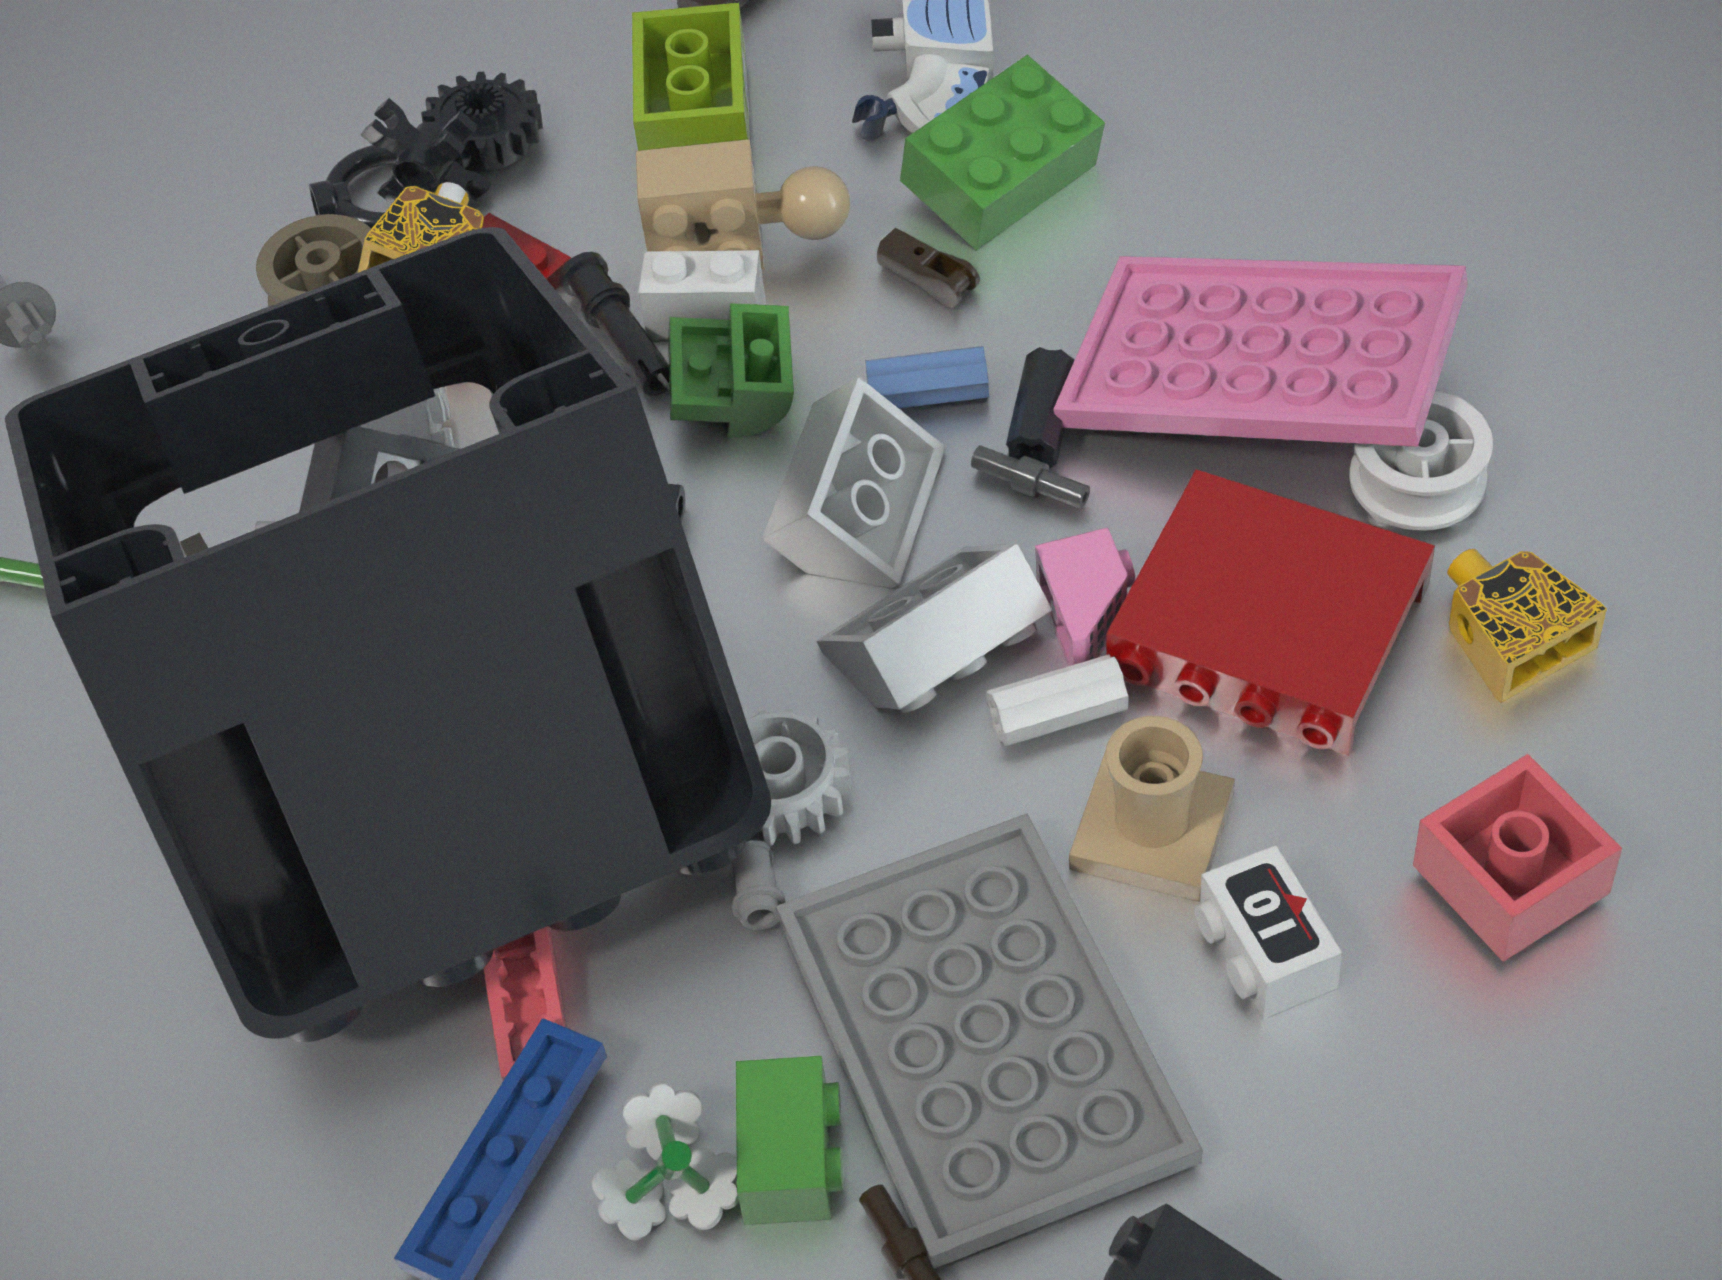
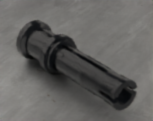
M592 251L583 252L571 258L561 269L559 275L560 286L568 295L576 297L581 304V316L590 326L602 329L640 383L643 392L649 396H658L665 393L668 388L664 385L658 374L661 373L669 383V364L630 311V296L627 290L621 284L612 281L608 275V265L599 253Z

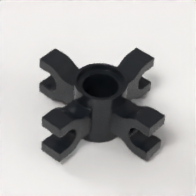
M388 98L374 113L376 117L386 124L387 128L375 119L361 133V136L369 143L389 150L398 158L390 171L393 174L392 177L381 185L377 192L390 204L396 200L406 187L416 186L435 193L440 184L450 182L461 186L475 199H478L489 190L492 184L481 174L466 170L456 162L458 156L462 154L466 147L462 143L478 127L462 111L456 114L445 126L433 122H424L415 128L409 123L400 106ZM469 197L467 206L477 210L480 204Z

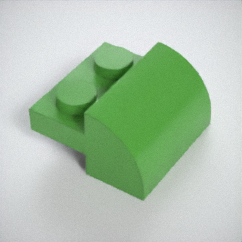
M730 303L728 320L669 318L670 420L727 422V438H736L765 432L777 425L787 415L794 395L789 306Z

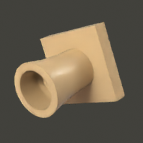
M1144 716L1124 723L1112 734L1107 743L1069 853V870L1200 902L1201 874L1211 869L1233 799L1235 779L1200 771L1203 761L1201 744L1193 731L1181 722L1163 716Z

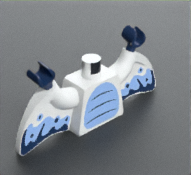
M902 0L903 17L871 19L873 52L905 50L906 73L909 79L902 86L887 94L888 99L885 101L874 95H865L859 99L855 107L852 123L865 120L860 134L863 139L873 140L880 137L886 118L895 115L907 130L914 133L993 78V41L989 0Z

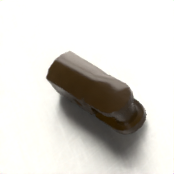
M896 227L880 241L877 250L878 264L921 287L944 306L954 308L961 302V293L965 289L973 290L980 284L979 274L971 263L938 251Z

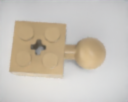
M750 139L636 151L637 199L647 252L759 250L761 269L764 270L761 224L783 222L795 235L804 239L819 240L835 234L844 225L849 215L850 195L845 183L836 173L823 167H804L792 173L785 180L780 191L757 193Z

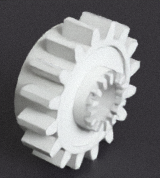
M787 708L785 711L776 712L759 711L758 715L746 720L771 795L770 814L759 831L763 832L764 841L769 846L774 844L778 833H787L791 842L798 844L801 840L800 829L809 826L818 834L825 831L824 813L839 817L842 815L843 805L841 796L851 795L852 791L849 753L847 747L839 746L836 729L831 728L824 731L819 726L818 716L814 714L807 718L793 713V709Z

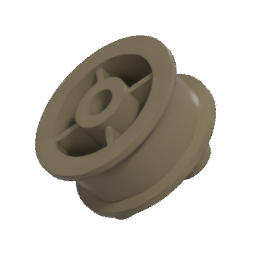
M325 214L297 220L277 231L264 244L256 261V274L262 289L268 294V307L358 273L364 239L371 228L352 217Z

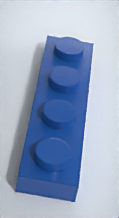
M544 1018L541 1019L395 1255L394 1259L402 1271L421 1280H473L607 1058L602 1042Z

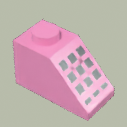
M1108 527L1035 545L1036 580L1052 608L1048 616L1068 666L1095 659L1101 655L1106 647V633L1127 596V588L1132 587L1135 582V572L1130 555L1126 549L1117 550Z

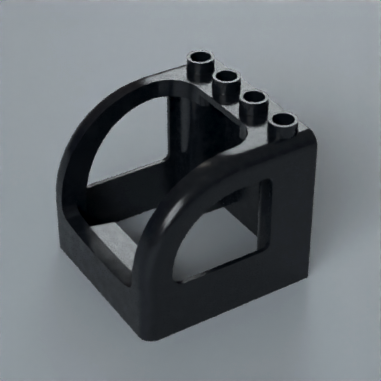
M487 227L456 235L36 394L22 401L7 413L5 424L52 620L242 1024L250 1032L271 1039L288 1037L297 1042H312L330 1037L350 1025L361 1012L363 1005L416 982L431 987L457 984L481 971L490 961L494 949L547 926L558 931H574L592 926L605 919L617 908L621 900V894L672 872L697 875L720 869L731 863L741 854L746 845V840L753 837L767 821L771 810L770 791L637 387L504 229ZM470 382L482 385L490 390L492 397L489 401V407L499 432L498 435L186 557L176 532L171 527L160 524L134 527L138 515L146 506L180 487L184 494L433 398L436 396L434 389Z

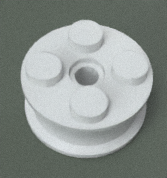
M1435 390L1418 447L1353 443L1355 453L1351 460L1349 471L1352 492L1360 505L1370 513L1371 517L1382 524H1389L1408 530L1426 531L1442 529L1460 523L1477 509L1486 492V468L1491 460L1493 450L1491 429L1486 419L1471 404L1455 395Z

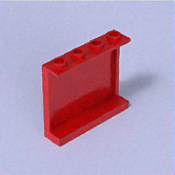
M1196 469L1106 633V655L1109 654L1111 658H1116L1123 673V679L1127 683L1138 686L1146 685L1177 696L1190 705L1206 706L1238 717L1250 726L1257 728L1266 727L1301 739L1305 744L1313 748L1329 749L1349 756L1353 747L1355 724L1413 602H1422L1429 587L1435 545Z

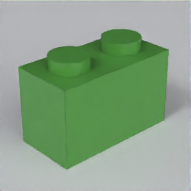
M822 1056L736 1061L737 1195L744 1225L831 1220V1192L844 1191L841 1147L829 1148V1126H841L842 1124L839 1082L826 1083Z

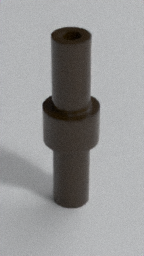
M875 1185L866 1190L860 1196L859 1202L884 1242L881 1253L896 1278H906V1280H941L928 1259L927 1250L917 1228H909L884 1185Z

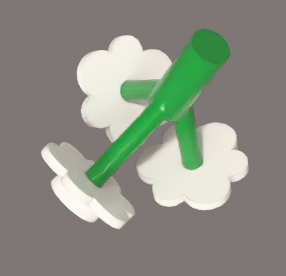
M661 1081L651 1086L649 1094L637 1093L630 1096L624 1102L622 1112L625 1122L629 1125L626 1130L628 1144L636 1149L646 1147L648 1154L657 1160V1166L651 1171L646 1169L638 1171L633 1161L623 1158L616 1162L613 1168L603 1167L593 1175L592 1188L596 1196L602 1200L598 1205L600 1217L609 1224L617 1223L620 1231L631 1240L643 1239L649 1234L652 1226L659 1225L666 1218V1209L659 1201L664 1194L662 1182L666 1179L667 1188L674 1195L669 1204L671 1214L681 1220L688 1218L689 1222L697 1229L708 1230L713 1228L720 1221L723 1209H731L739 1202L737 1186L734 1185L737 1182V1158L727 1152L715 1155L714 1152L706 1147L699 1148L693 1154L691 1153L688 1145L696 1142L700 1136L699 1124L696 1122L702 1112V1103L699 1096L687 1089L674 1092L671 1084Z

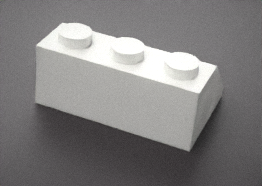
M859 376L812 404L762 540L807 574L885 588H893L899 585L946 446Z
M1017 543L966 546L821 637L816 642L822 653L875 708L901 709L903 713H907L930 702L936 696L933 688L951 676L954 680L961 679L982 668L987 663L984 654L1001 643L1003 647H1008L1031 636L1037 630L1034 622L1052 611V608Z

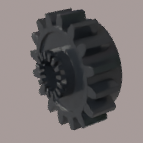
M484 71L478 72L476 79L469 82L463 76H457V86L451 88L447 85H439L437 87L439 97H427L425 100L427 110L421 112L423 123L433 122L445 126L456 114L462 111L478 125L475 132L462 143L466 147L456 160L466 170L475 172L499 170L514 164L528 154L531 144L539 142V129H543L541 107L537 101L536 91H526L525 82L522 79L508 84L506 73H499L494 80H487Z

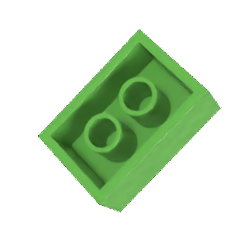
M1027 54L906 137L900 181L969 245L978 250L1096 165L1105 122Z

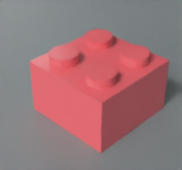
M1526 754L1421 819L1413 866L1504 962L1610 894L1622 847L1529 754Z

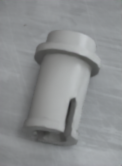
M746 841L741 854L731 862L737 893L731 904L734 916L741 921V924L750 930H765L775 926L779 922L776 906L786 902L784 893L776 887L772 861L773 851L767 843L762 841Z

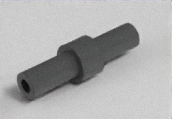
M979 445L971 459L972 468L1011 482L1012 490L1033 498H1037L1042 494L1082 509L1090 495V486L1049 471L1047 463L1028 456H1023L1019 460Z

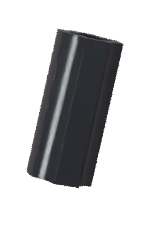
M1039 347L1026 355L1006 441L1008 456L1019 460L1023 456H1028L1047 463L1049 469L1057 464L1064 428H1061L1063 421L1054 414L1053 409L1074 363V359L1062 349L1047 350Z

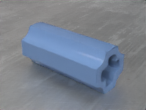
M983 346L865 360L867 384L898 409L989 398V381Z

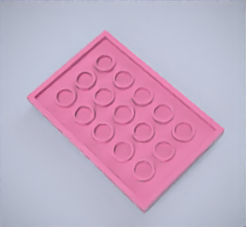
M1119 256L1055 404L1054 414L1063 421L1061 428L1418 447L1467 289L1466 266Z

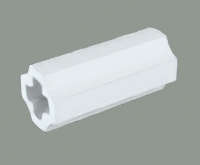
M1109 654L986 691L987 705L993 727L1000 743H1004L1005 746L1128 709L1129 696L1125 687L1123 673L1116 658H1111Z

